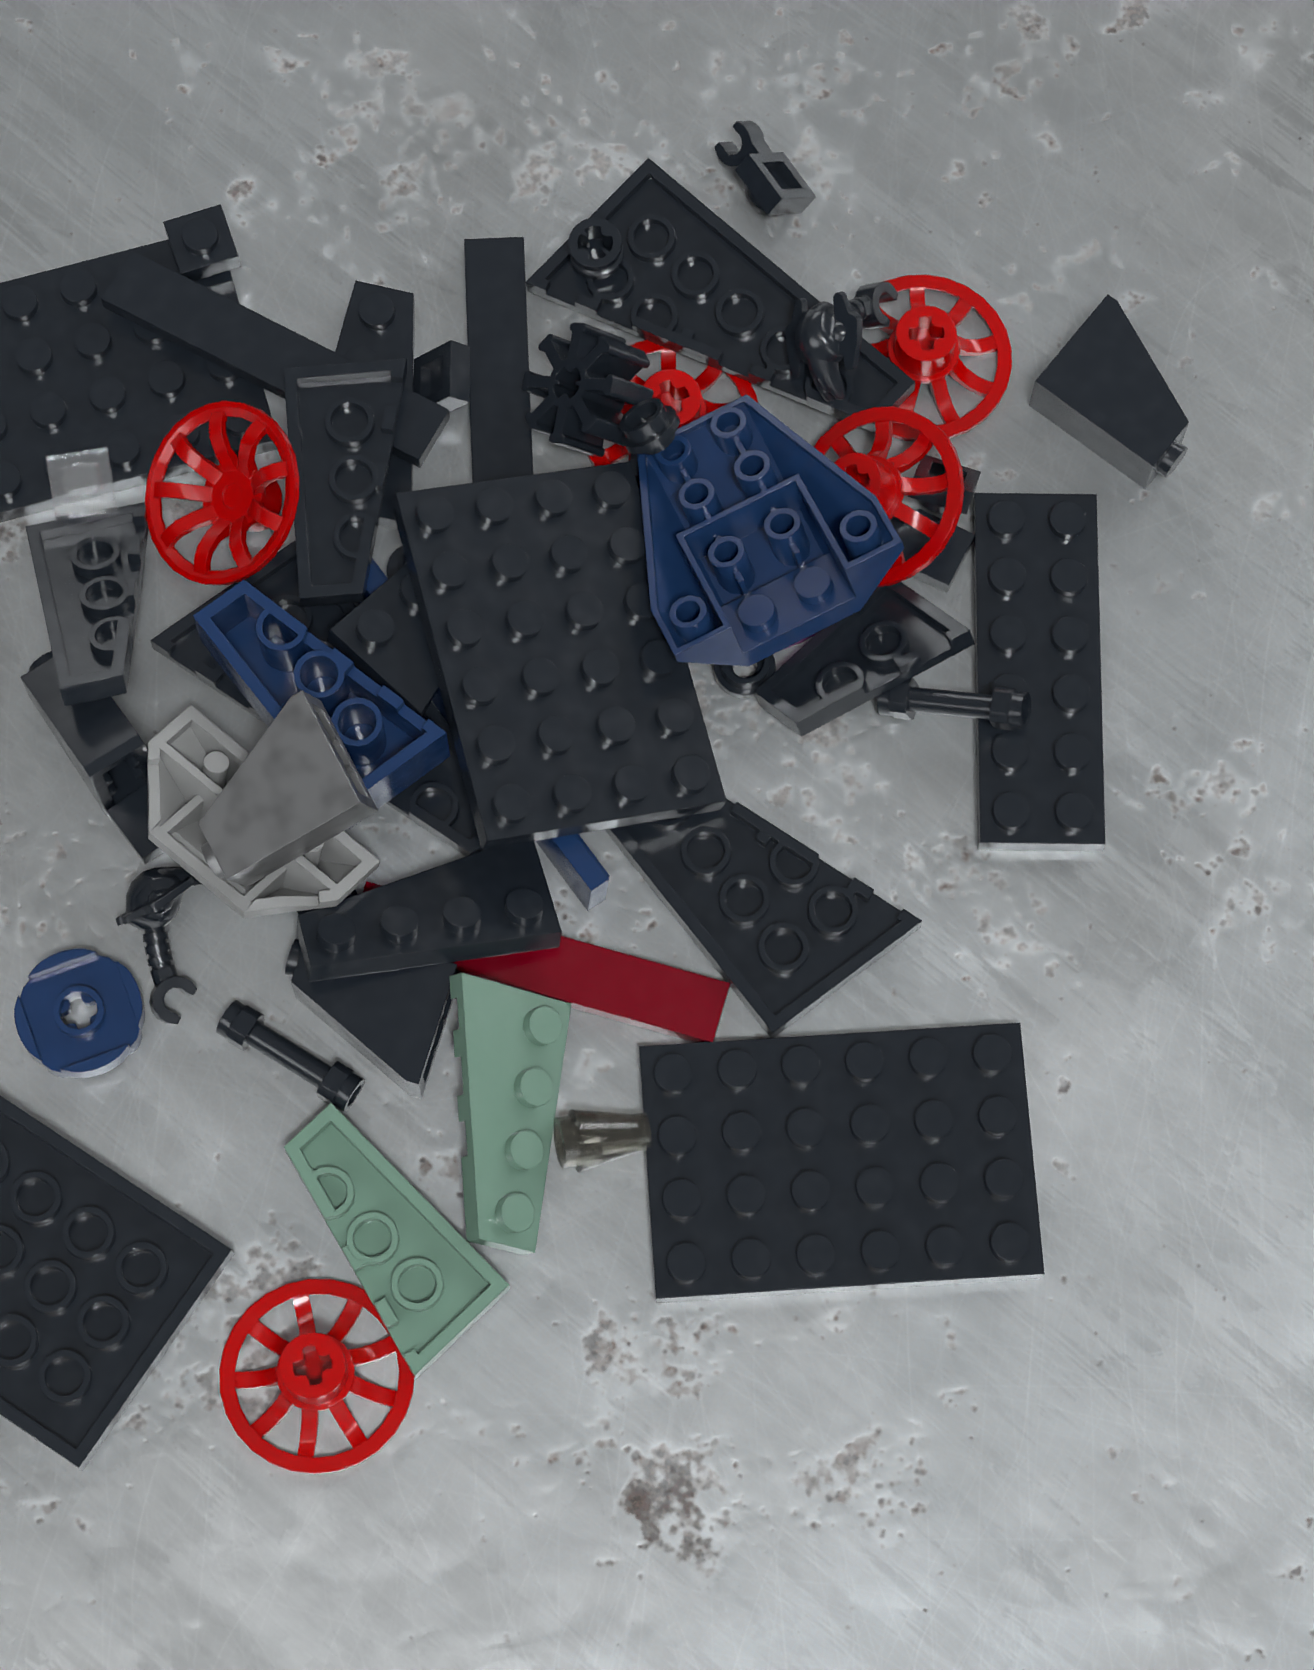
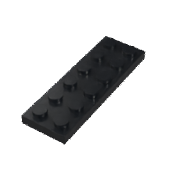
M975 493L973 498V534H975L973 542L975 693L993 695L995 687L1015 688L1016 691L1029 692L1031 696V715L1026 729H1014L1013 731L995 729L990 720L976 718L978 850L1103 852L1105 847L1097 494Z

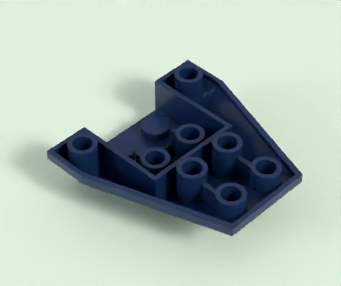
M747 394L678 428L673 442L663 451L654 455L637 454L650 606L677 662L749 667L860 611L904 550L902 540L873 493Z

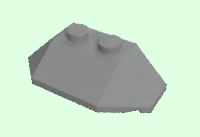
M192 705L148 741V839L242 918L335 907L379 867L380 860L343 831L248 887L229 881L226 877L218 878L209 867L202 853L201 846L207 840L198 823L244 762L249 752Z

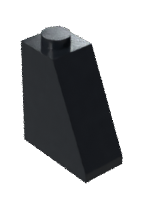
M1107 294L1035 380L1029 406L1139 486L1146 489L1158 473L1167 478L1185 456L1188 448L1182 444L1189 421L1119 302Z
M52 651L35 660L30 666L29 672L20 677L29 698L107 816L108 809L147 783L148 751L145 743L112 697L64 706Z
M296 938L291 946L285 968V975L292 977L291 984L296 998L411 1096L422 1099L454 1000L451 999L449 976L458 974L457 964L449 962L309 982L299 939Z

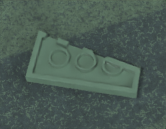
M458 973L449 976L451 999H457L459 1029L453 1031L455 1058H461L463 1095L457 1096L459 1122L465 1123L467 1155L461 1158L466 1239L468 1242L520 1255L535 1253L572 1004L469 974Z
M332 1103L284 1146L287 1156L416 1380L510 1290V1285Z

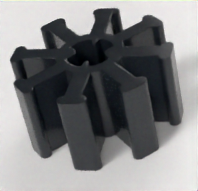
M574 322L570 325V330L572 331L571 341L548 334L539 344L538 349L545 352L553 367V371L550 376H543L529 370L525 372L522 390L545 398L533 412L526 413L525 419L531 429L550 435L549 442L592 457H602L605 454L603 448L604 439L624 446L622 443L623 432L619 426L623 417L621 410L624 404L636 405L639 402L653 398L654 391L652 389L630 381L642 368H648L650 361L644 351L626 345L625 338L585 323Z

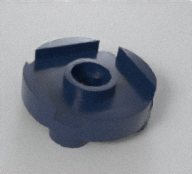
M70 949L58 952L44 959L28 975L29 981L23 987L21 997H17L14 1008L17 1033L31 1057L47 1068L54 1076L61 1078H89L102 1075L124 1062L127 1056L135 1052L140 1046L142 1028L145 1021L144 1000L136 980L129 970L118 961L114 962L109 957L100 956L96 951ZM82 998L83 1003L87 1007L97 1005V1014L90 1018V1025L79 1029L75 1023L67 1025L63 1023V1017L72 1012L70 1002L75 999Z

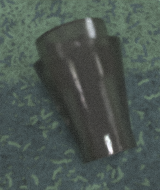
M570 1109L568 1116L556 1117L554 1119V1143L559 1165L562 1169L575 1167L576 1171L581 1173L630 1154L646 1151L647 1147H651V1129L647 1114L645 1112L628 1114Z

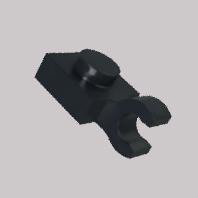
M736 121L733 128L741 137V149L739 151L733 142H718L715 146L718 158L725 165L738 166L735 171L747 186L749 198L758 208L765 211L767 215L802 213L816 198L813 191L784 152H772L764 140L762 130L753 121Z

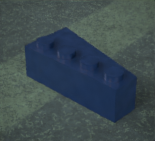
M242 580L193 615L202 644L268 727L290 697L300 691H304L322 702L377 809L450 757L447 732L428 719L426 721L405 705L402 698L383 685L381 687L357 669L353 661L336 648L332 650L308 632V628L247 581Z

